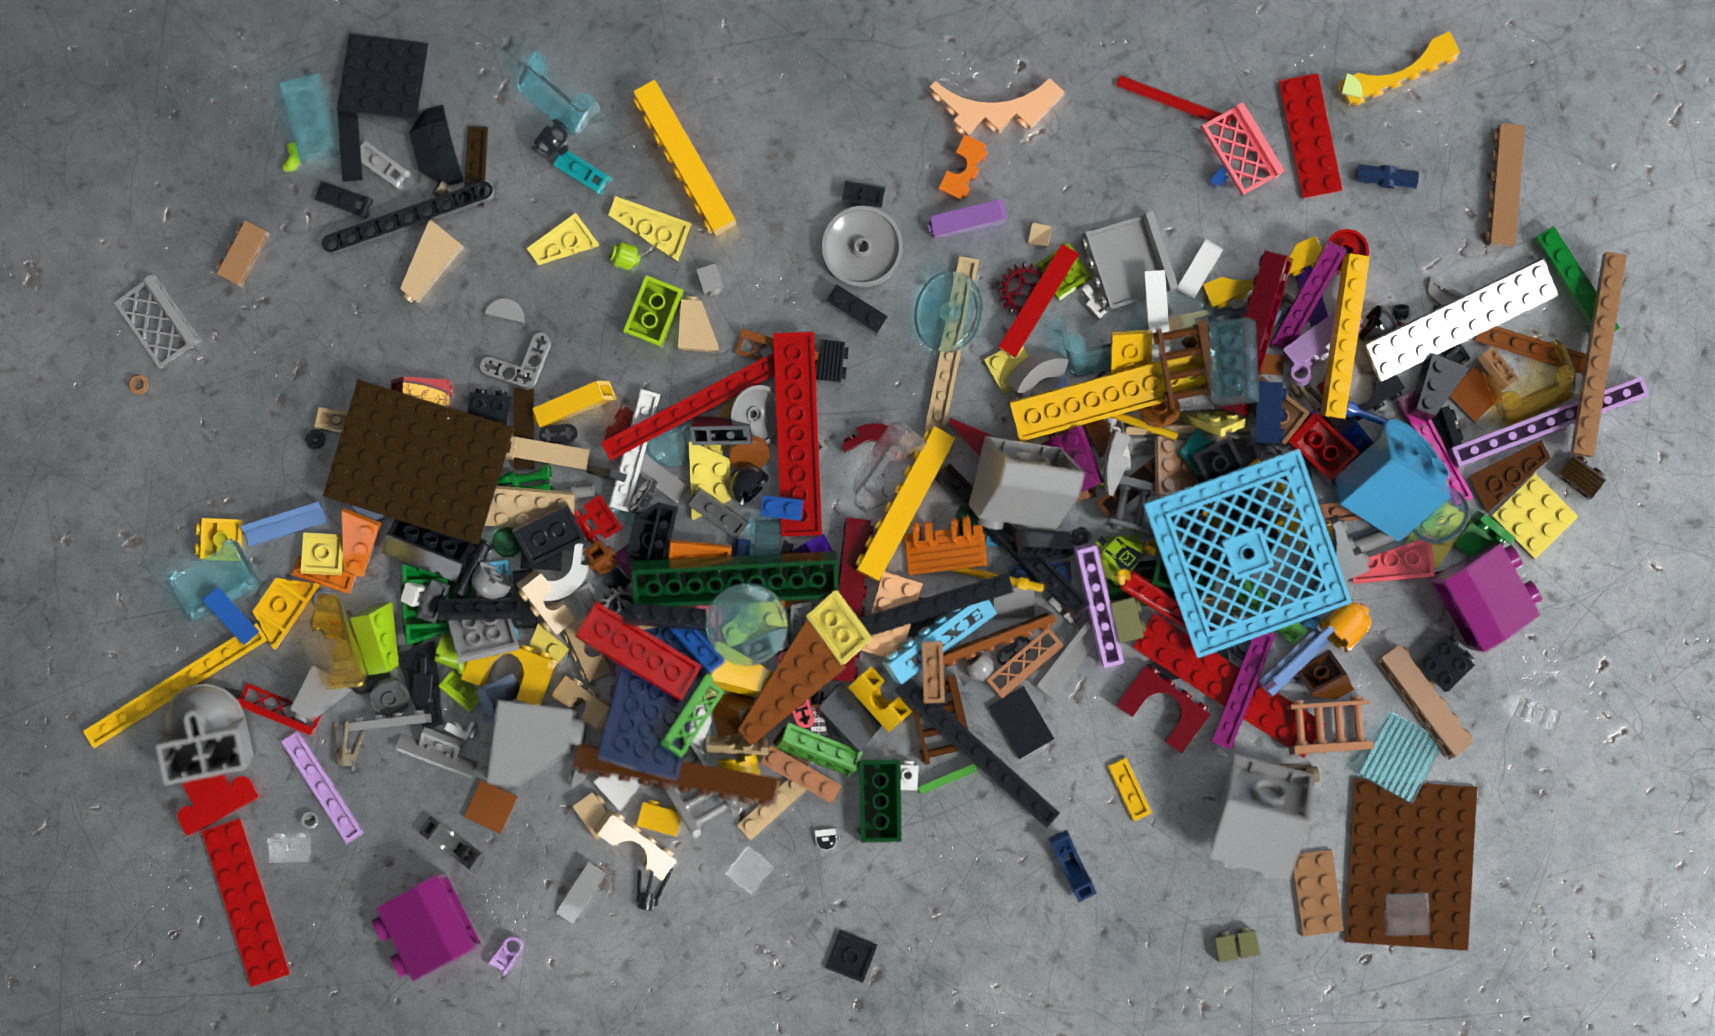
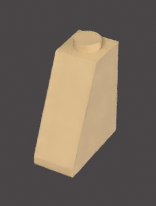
M687 296L686 300L681 299L678 350L719 353V346L702 301H698V297Z

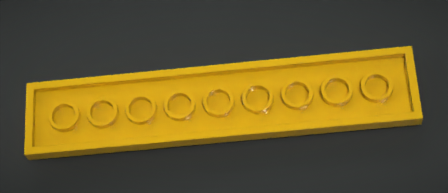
M1193 355L1168 360L1169 372L1199 367V364H1202L1201 356ZM1158 360L1009 402L1019 441H1026L1163 403V392H1166L1161 361ZM1201 374L1170 380L1172 392L1201 387L1203 384H1206L1205 377L1201 376Z

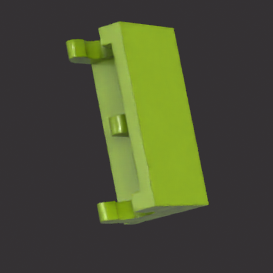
M453 670L438 687L468 712L472 713L477 707L478 702L481 701L476 692L478 689L470 682L462 680V675Z

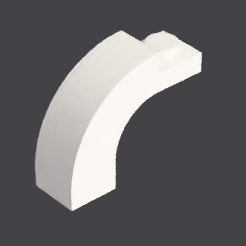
M578 543L575 545L572 567L569 573L560 580L547 581L552 590L545 595L544 602L566 599L584 584L590 569L589 565H582V561L587 559L584 550H586L584 549V544Z

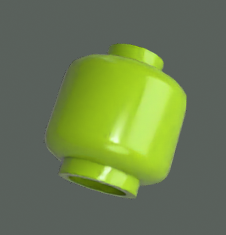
M619 242L617 245L612 246L609 260L612 261L614 267L630 271L633 266H638L641 255L637 254L638 249L636 246Z

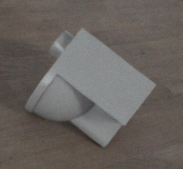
M195 684L181 690L169 703L163 720L164 734L156 744L165 785L247 769L254 756L244 710L231 692L214 684Z

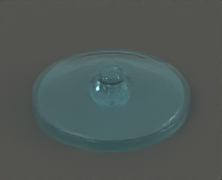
M944 271L930 278L922 287L914 308V323L919 338L929 348L945 353L958 351L970 343L980 327L983 316V300L977 284L969 276L955 271Z
M751 583L738 584L724 590L714 599L707 613L706 631L712 647L724 659L737 665L753 666L769 660L781 649L788 633V617L780 599L767 588Z

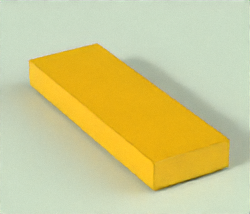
M1127 758L1108 765V769L1133 822L1151 814L1152 811Z

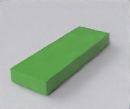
M971 764L919 786L920 794L929 792L974 773L977 768L975 764Z

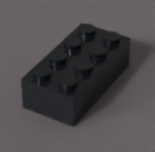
M395 519L386 533L381 553L457 582L469 561V555L472 553L474 543Z

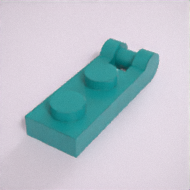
M567 151L563 156L559 155L553 164L554 167L599 195L603 194L605 191L603 188L612 180L610 176L570 151ZM595 176L600 178L597 184L592 182Z

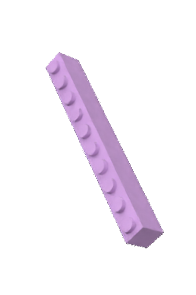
M1641 376L1605 390L1601 414L1649 396L1643 377ZM1578 401L1449 449L1451 457L1457 468L1574 425Z

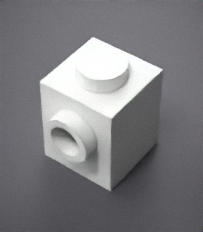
M902 761L901 790L917 791L919 766H914L915 762Z

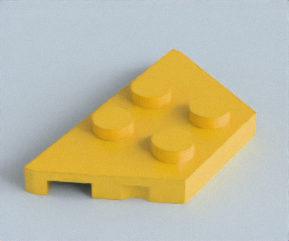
M281 578L274 579L252 611L274 650H277L321 585Z

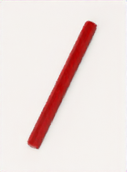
M1123 75L1119 76L1116 83L1117 87L1207 121L1222 115L1220 112ZM1230 116L1226 117L1225 125L1229 126L1231 121Z

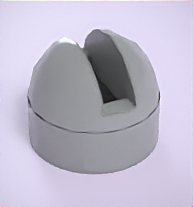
M306 812L301 817V823L306 829H313L318 824V818L313 812ZM314 820H315L314 823L305 824V821H314Z

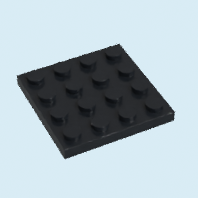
M349 33L337 112L417 122L429 43Z

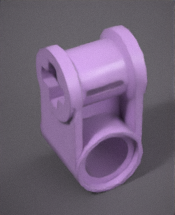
M518 936L507 938L488 965L495 966L506 976L523 949L522 939ZM510 940L518 943L516 951L509 949L508 943Z

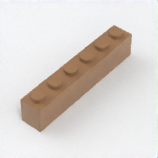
M1501 123L1498 129L1495 128L1494 141H1497L1496 149L1493 148L1492 152L1495 169H1491L1490 180L1493 181V188L1489 190V200L1492 201V206L1488 208L1487 213L1490 229H1486L1485 239L1489 241L1488 246L1513 248L1516 245L1525 125Z
M1399 644L1375 661L1449 760L1474 743L1470 732L1461 726L1457 715L1449 710L1445 699L1437 694L1433 683L1425 678L1422 674V669L1417 663L1413 662L1409 651Z

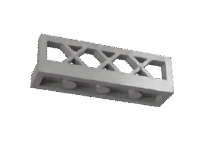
M1089 622L1083 625L1036 685L1038 689L1051 699L1096 643L1092 625Z

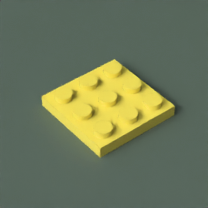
M1536 473L1491 516L1500 526L1516 537L1515 541L1533 559H1536L1578 518L1577 514Z

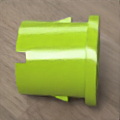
M445 633L439 642L435 662L449 666L454 670L457 669L458 673L463 675L467 661L459 663L452 636Z

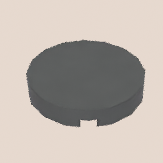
M393 678L378 681L373 685L369 694L371 708L377 714L387 715V717H392V714L403 713L407 709L410 700L408 687L402 681Z

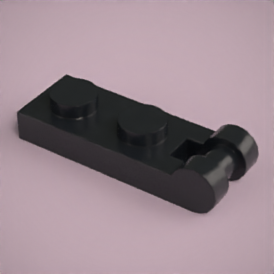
M324 181L320 182L314 198L315 201L365 219L368 218L369 207L374 202L372 198ZM358 201L362 202L360 209L355 208Z

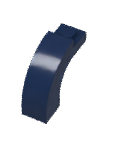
M1067 829L1048 838L1078 902L1097 894Z

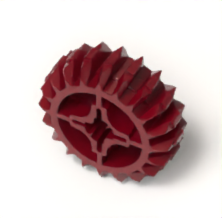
M1023 262L1022 269H1019V266L1015 264L1014 272L1011 268L1007 269L1009 276L1002 274V278L1006 282L999 281L998 285L1004 287L998 289V293H1004L1003 296L999 297V300L1007 301L1003 304L1004 308L1009 305L1011 306L1009 313L1016 309V316H1018L1023 308L1022 305L1015 303L1011 298L1021 297L1026 302L1038 283L1027 282L1022 274L1031 275L1039 281L1043 273L1039 274L1041 267H1037L1036 271L1032 270L1034 264L1031 263L1029 269H1026V263ZM1017 276L1018 288L1008 292L1010 281ZM1022 283L1026 285V288L1027 286L1031 288L1028 290V297L1024 295V292H1019L1022 289Z

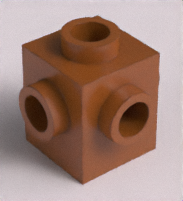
M598 540L584 550L589 559L586 561L592 571L597 570L600 575L611 571L618 564L614 559V556H616L614 550L610 545L606 547L601 540Z

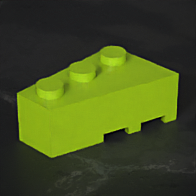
M392 601L373 604L350 617L368 675L386 673L399 666Z

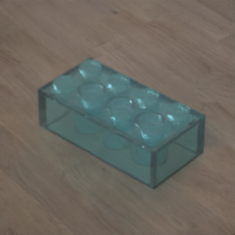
M316 73L280 83L300 161L303 164H308L340 155V143L322 76Z
M1239 318L1209 322L1212 403L1226 406L1259 402L1256 321L1250 318Z

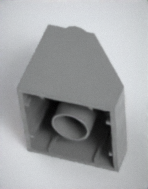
M985 436L969 506L978 516L979 524L987 528L1002 529L1004 522L1018 524V530H1042V528L1056 530L1079 497L1084 472L1061 447Z
M498 701L488 783L520 787L572 754L574 745L585 743L587 721L577 720L578 712L573 710Z

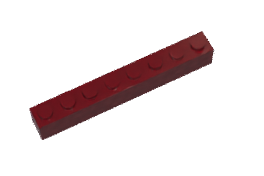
M1265 250L1259 259L1260 268L1253 280V292L1248 297V309L1242 318L1243 326L1241 333L1236 338V350L1230 358L1231 367L1224 379V390L1219 396V408L1248 416L1293 263V259L1288 256Z
M847 517L844 520L838 575L839 593L857 618H860L865 614V606H862V600L867 595V586H864L865 578L868 577L856 571L858 566L855 563L859 555H864L868 549L865 547V544L870 536L873 537L874 526L871 525V520ZM860 651L844 664L846 668L831 681L852 683L854 679H857L858 667L855 664L856 658H860Z

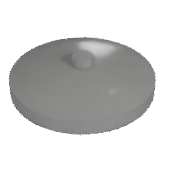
M869 206L851 207L837 214L828 224L822 240V254L829 271L841 282L854 287H871L887 280L897 269L903 253L902 235L895 221L885 212Z

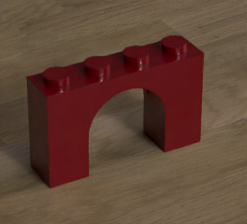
M1143 665L1115 705L1133 718L1149 696L1156 693H1166L1173 696L1179 704L1180 717L1164 741L1182 754L1211 714L1207 712L1209 707L1201 701L1196 704L1191 700L1193 696L1184 689L1181 692L1175 688L1176 683L1168 677L1164 680L1158 676L1160 671L1152 665L1149 667Z

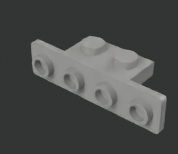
M425 727L420 740L402 734L395 747L396 751L468 778L472 777L477 767V762L459 756L463 741Z

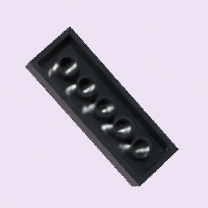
M1227 434L1190 452L1204 481L1245 467L1230 436ZM1253 488L1241 492L1250 496ZM1256 491L1254 498L1263 502L1258 491ZM1234 494L1222 499L1230 503ZM1239 495L1234 505L1243 509L1248 499ZM1252 501L1247 511L1256 515L1261 505ZM1219 502L1218 508L1223 516L1228 505ZM1265 507L1260 517L1269 521L1271 516ZM1232 508L1228 518L1237 522L1241 511ZM1245 514L1241 524L1250 528L1254 518ZM1258 520L1255 528L1261 527L1264 533L1268 524ZM1226 521V524L1232 533L1235 525ZM1271 526L1267 537L1276 540L1279 532L1277 528ZM1239 527L1236 535L1247 532V530ZM1266 540L1270 552L1274 543ZM1244 549L1243 557L1245 559L1251 558L1253 556V549Z

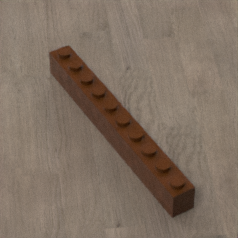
M583 743L577 745L573 767L578 770L579 774L590 775V772L598 773V777L605 779L615 776L618 777L619 781L630 782V779L637 780L640 785L650 786V783L658 784V788L668 790L670 786L677 787L680 792L690 793V790L698 791V795L710 797V794H716L719 799L730 800V797L738 798V802L750 804V801L758 802L759 806L770 807V804L776 805L781 782L779 778L682 761L678 779L675 782L599 760L597 756L600 746Z

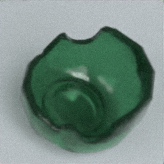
M512 527L500 528L493 535V549L501 557L513 558L521 552L522 548L513 533L514 528Z

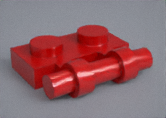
M601 495L583 505L587 511L583 516L579 510L575 511L574 516L585 533L586 540L590 541L592 545L599 540L597 536L601 533L607 540L623 529ZM591 518L598 527L593 531L587 523Z

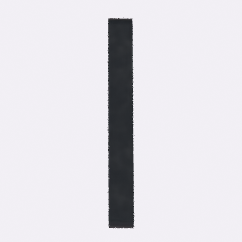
M486 181L463 187L328 234L322 239V247L329 254L336 255L426 224L430 220L435 221L489 202L495 197V189ZM483 187L490 188V192L487 196L480 195V191ZM466 193L470 194L469 202L462 203L461 197ZM451 200V207L444 210L442 208L443 202ZM426 207H432V213L429 216L423 215V210ZM408 213H412L413 220L409 223H405V215ZM388 220H393V228L387 230L385 223ZM373 226L375 233L372 236H367V228ZM351 233H355V241L352 243H348L347 236ZM331 240L337 241L334 249L328 248V243Z

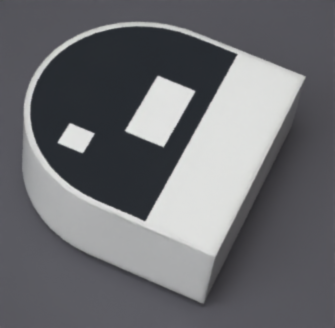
M836 829L815 831L816 843L821 849L830 850L835 846L837 841Z

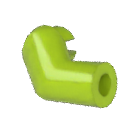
M296 142L287 144L290 155L286 162L282 164V168L286 172L294 171L301 162V155Z

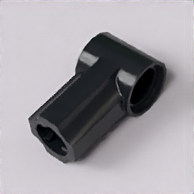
M390 671L368 676H358L352 681V690L358 695L369 694L373 685L378 681L391 678ZM360 680H364L367 684L364 691L356 689V683Z

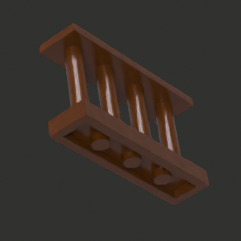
M1203 317L1194 318L1195 324L1192 327L1162 333V329L1159 326H1154L1155 332L1152 333L1154 344H1158L1166 392H1163L1164 403L1168 404L1171 409L1175 408L1174 400L1203 394L1208 396L1211 401L1219 400L1206 320ZM1191 335L1198 336L1199 344H1196V347L1165 352V340ZM1193 355L1201 356L1202 364H1199V367L1169 372L1168 360ZM1200 374L1205 377L1206 384H1203L1201 387L1172 392L1170 380Z
M956 675L947 676L948 680L944 681V691L947 693L951 692L952 700L941 706L947 711H951V713L955 712L957 720L968 729ZM913 709L922 749L919 750L921 762L925 761L926 765H929V758L960 751L953 744L927 750L924 738L940 735L941 733L935 728L922 730L920 718L923 717Z

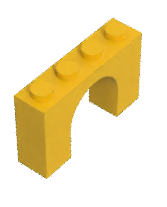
M521 644L519 650L467 661L461 679L478 686L486 685L495 661L502 655L510 653L520 660L524 669L523 681L516 700L530 705L541 706L557 660L552 659L549 653L540 651L538 654L532 651V647Z

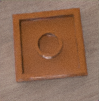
M1475 365L1461 379L1449 398L1475 423L1504 394Z
M480 780L464 817L502 834L518 796Z

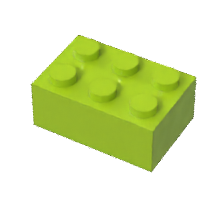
M645 275L623 330L624 334L662 349L683 298L684 290Z

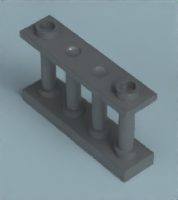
M1122 476L1118 484L1121 491L1115 519L1110 518L1106 520L1105 525L1111 526L1110 529L1115 531H1122L1124 529L1155 537L1151 528L1142 526L1145 513L1144 503H1147L1150 495L1155 496V484ZM1131 490L1137 491L1138 495H1140L1134 524L1122 521L1128 492H1131ZM1180 516L1176 524V526L1182 528L1183 525V516ZM1175 529L1178 540L1180 541L1182 537L1180 536L1181 531Z

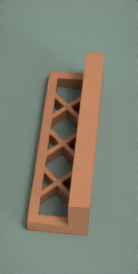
M1050 628L1046 629L986 681L1002 699L1064 645ZM1048 633L1055 643L1049 648L1041 647V638ZM1039 641L1038 647H1034L1033 645ZM1028 649H1038L1037 659L1034 661L1025 660L1026 651ZM1040 649L1046 650L1044 653L1040 655ZM1023 654V660H1017ZM1013 662H1023L1022 671L1019 674H1010V665ZM1008 667L1007 673H1001ZM998 675L1007 676L1006 685L999 689L992 680ZM1009 676H1015L1011 681H1009Z

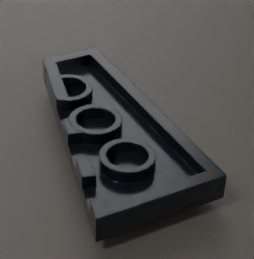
M435 640L398 653V661L411 697L413 674L415 672L420 673V657L429 658L428 673L434 675L432 700L428 705L422 707L414 703L416 711L424 710V714H431L432 722L421 723L423 729L424 727L432 729L444 724L440 687H438L440 685L438 664L435 662V656L437 655Z

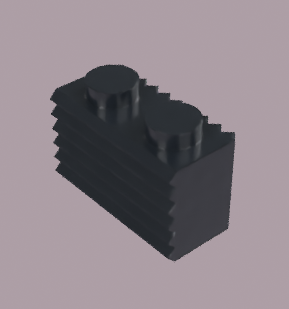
M821 340L817 373L818 382L841 384L842 379H846L847 367H843V361L848 359L849 347H845V342Z

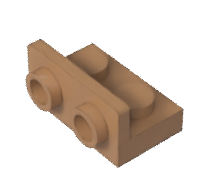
M1494 346L1477 358L1482 367L1488 371L1494 382L1502 390L1518 379L1517 375Z

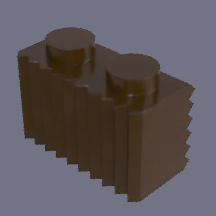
M1573 455L1557 476L1590 500L1606 481L1603 477L1604 473L1596 467L1593 469L1587 465L1588 461L1584 457Z

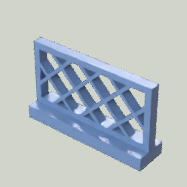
M1329 626L1322 632L1318 629H1313L1257 683L1270 697L1275 695L1330 643L1327 637L1335 629L1332 626Z

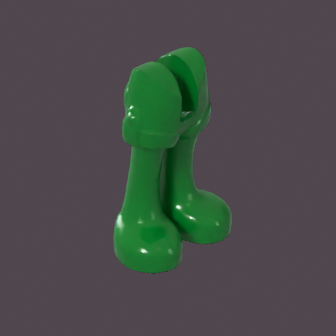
M544 463L537 471L525 474H516L514 471L506 472L500 476L498 485L512 484V487L553 490L551 482L520 486V483L552 480L550 463Z

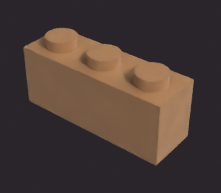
M246 220L238 226L234 242L231 241L229 243L225 259H221L216 268L218 270L217 275L239 287L243 285L269 236L267 231Z

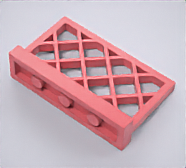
M1243 102L1200 127L1241 196L1277 178L1284 172L1283 167ZM1232 115L1235 120V127L1225 125L1226 117ZM1211 125L1220 127L1219 135L1211 134L1208 127ZM1224 129L1233 131L1232 140L1222 138ZM1237 133L1244 135L1246 138L1245 145L1235 142ZM1221 142L1230 144L1229 153L1222 152L1220 149ZM1234 146L1244 149L1242 158L1232 155ZM1247 150L1255 153V162L1246 159ZM1231 159L1241 162L1239 171L1232 169L1230 165ZM1244 163L1254 166L1252 175L1243 172ZM1257 169H1264L1268 177L1264 179L1257 177ZM1242 176L1251 179L1250 187L1246 189L1241 184Z

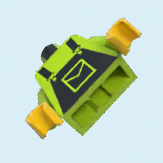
M1101 536L1095 542L1097 548L1102 551L1099 557L1104 578L1111 579L1116 586L1119 584L1123 585L1125 579L1130 580V572L1141 562L1146 555V551H1148L1149 555H1154L1156 553L1155 548H1159L1155 539H1150L1146 543L1117 536L1110 543Z

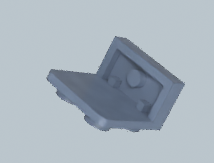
M514 674L504 675L499 680L486 684L476 691L481 700L478 702L480 710L487 723L492 722L494 727L497 715L495 708L498 707V701L509 702L517 698L520 685Z

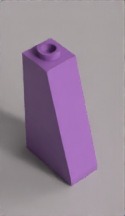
M1003 199L930 216L931 222H927L929 234H933L934 239L1003 225L1007 219Z

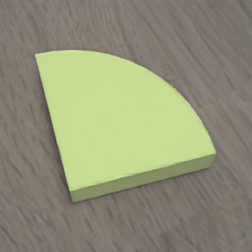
M1347 73L1341 94L1361 99L1362 87L1360 82L1354 76Z

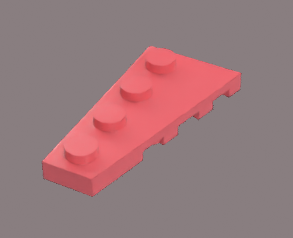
M1431 536L1370 556V563L1367 564L1370 571L1352 579L1353 584L1435 577Z

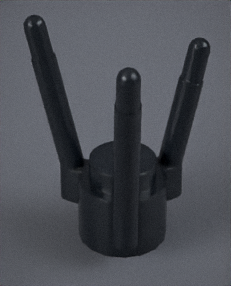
M673 867L666 874L655 898V894L650 893L654 871H650L646 892L642 893V872L638 870L637 908L653 911L654 906H658L659 899L674 870Z

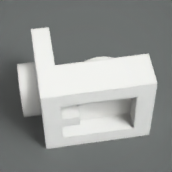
M454 721L453 724L448 722L444 730L468 741L469 738H474L478 728L475 727L477 723L471 721L467 731H464L465 726Z

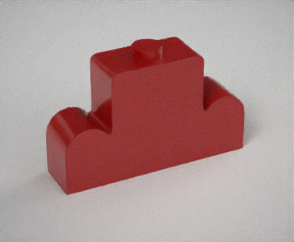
M226 773L183 782V787L193 806L182 807L178 812L177 818L186 836H191L262 796L253 780L247 776L236 777L232 784Z

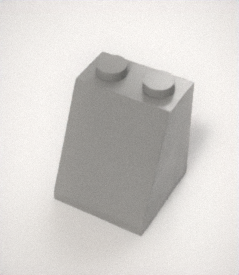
M312 666L290 710L294 713L293 716L297 720L304 723L307 720L313 722L352 690V687L348 682Z

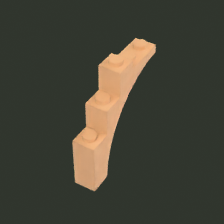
M1050 78L1039 88L1023 97L997 103L976 102L962 98L948 91L936 81L930 86L931 97L937 102L942 101L946 105L945 110L950 115L957 116L953 120V124L955 125L954 129L961 136L963 134L969 136L984 120L986 121L985 125L992 132L996 130L1000 133L1015 116L1018 118L1016 121L1024 129L1028 127L1031 130L1064 95V91Z

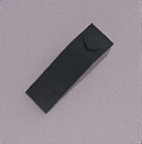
M716 416L695 417L690 425L692 445L752 444L751 427L748 423Z

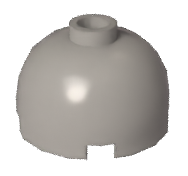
M481 562L472 574V586L478 598L496 599L505 597L511 590L513 583L504 573L500 575L496 572L497 568L486 562Z

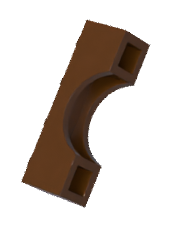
M1155 457L1129 477L1154 483ZM1118 486L1113 496L1106 494L1095 503L1106 519H1109L1116 513L1121 491ZM1131 490V492H1128L1126 504L1138 496L1137 491Z

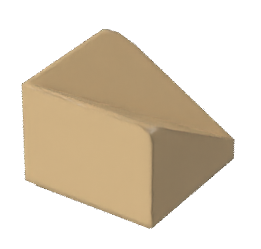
M1032 223L1028 244L1048 248L1052 226Z

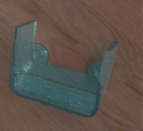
M1136 300L1133 307L1137 321L1129 323L1125 331L1145 330L1140 302ZM1059 316L1058 323L1065 356L1069 359L1067 365L1070 374L1079 378L1099 374L1103 370L1104 372L1110 371L1111 343L1087 348L1086 341L1081 335H1067L1064 316Z

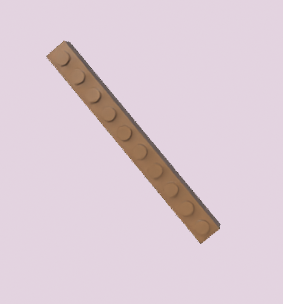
M1606 252L1602 255L1570 455L1591 458L1595 453L1627 255Z

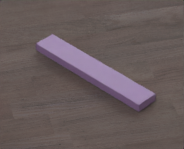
M297 730L281 740L284 748L345 843L348 844L364 832L301 733Z

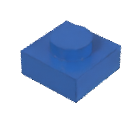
M1223 165L1209 182V185L1214 189L1217 185L1222 186L1228 179L1227 171Z

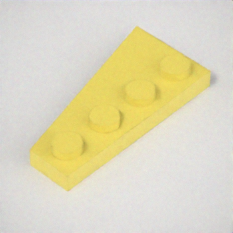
M615 196L609 212L611 218L677 262L679 261L692 225L691 223Z

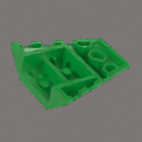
M401 564V597L406 583L427 585L429 579L432 578L450 585L445 599H463L461 595L459 598L452 593L458 581L454 582L424 569ZM472 583L464 598H478ZM401 601L402 627L406 646L450 632L447 620L439 621L438 617L436 623L417 618L415 615L419 606L412 607Z

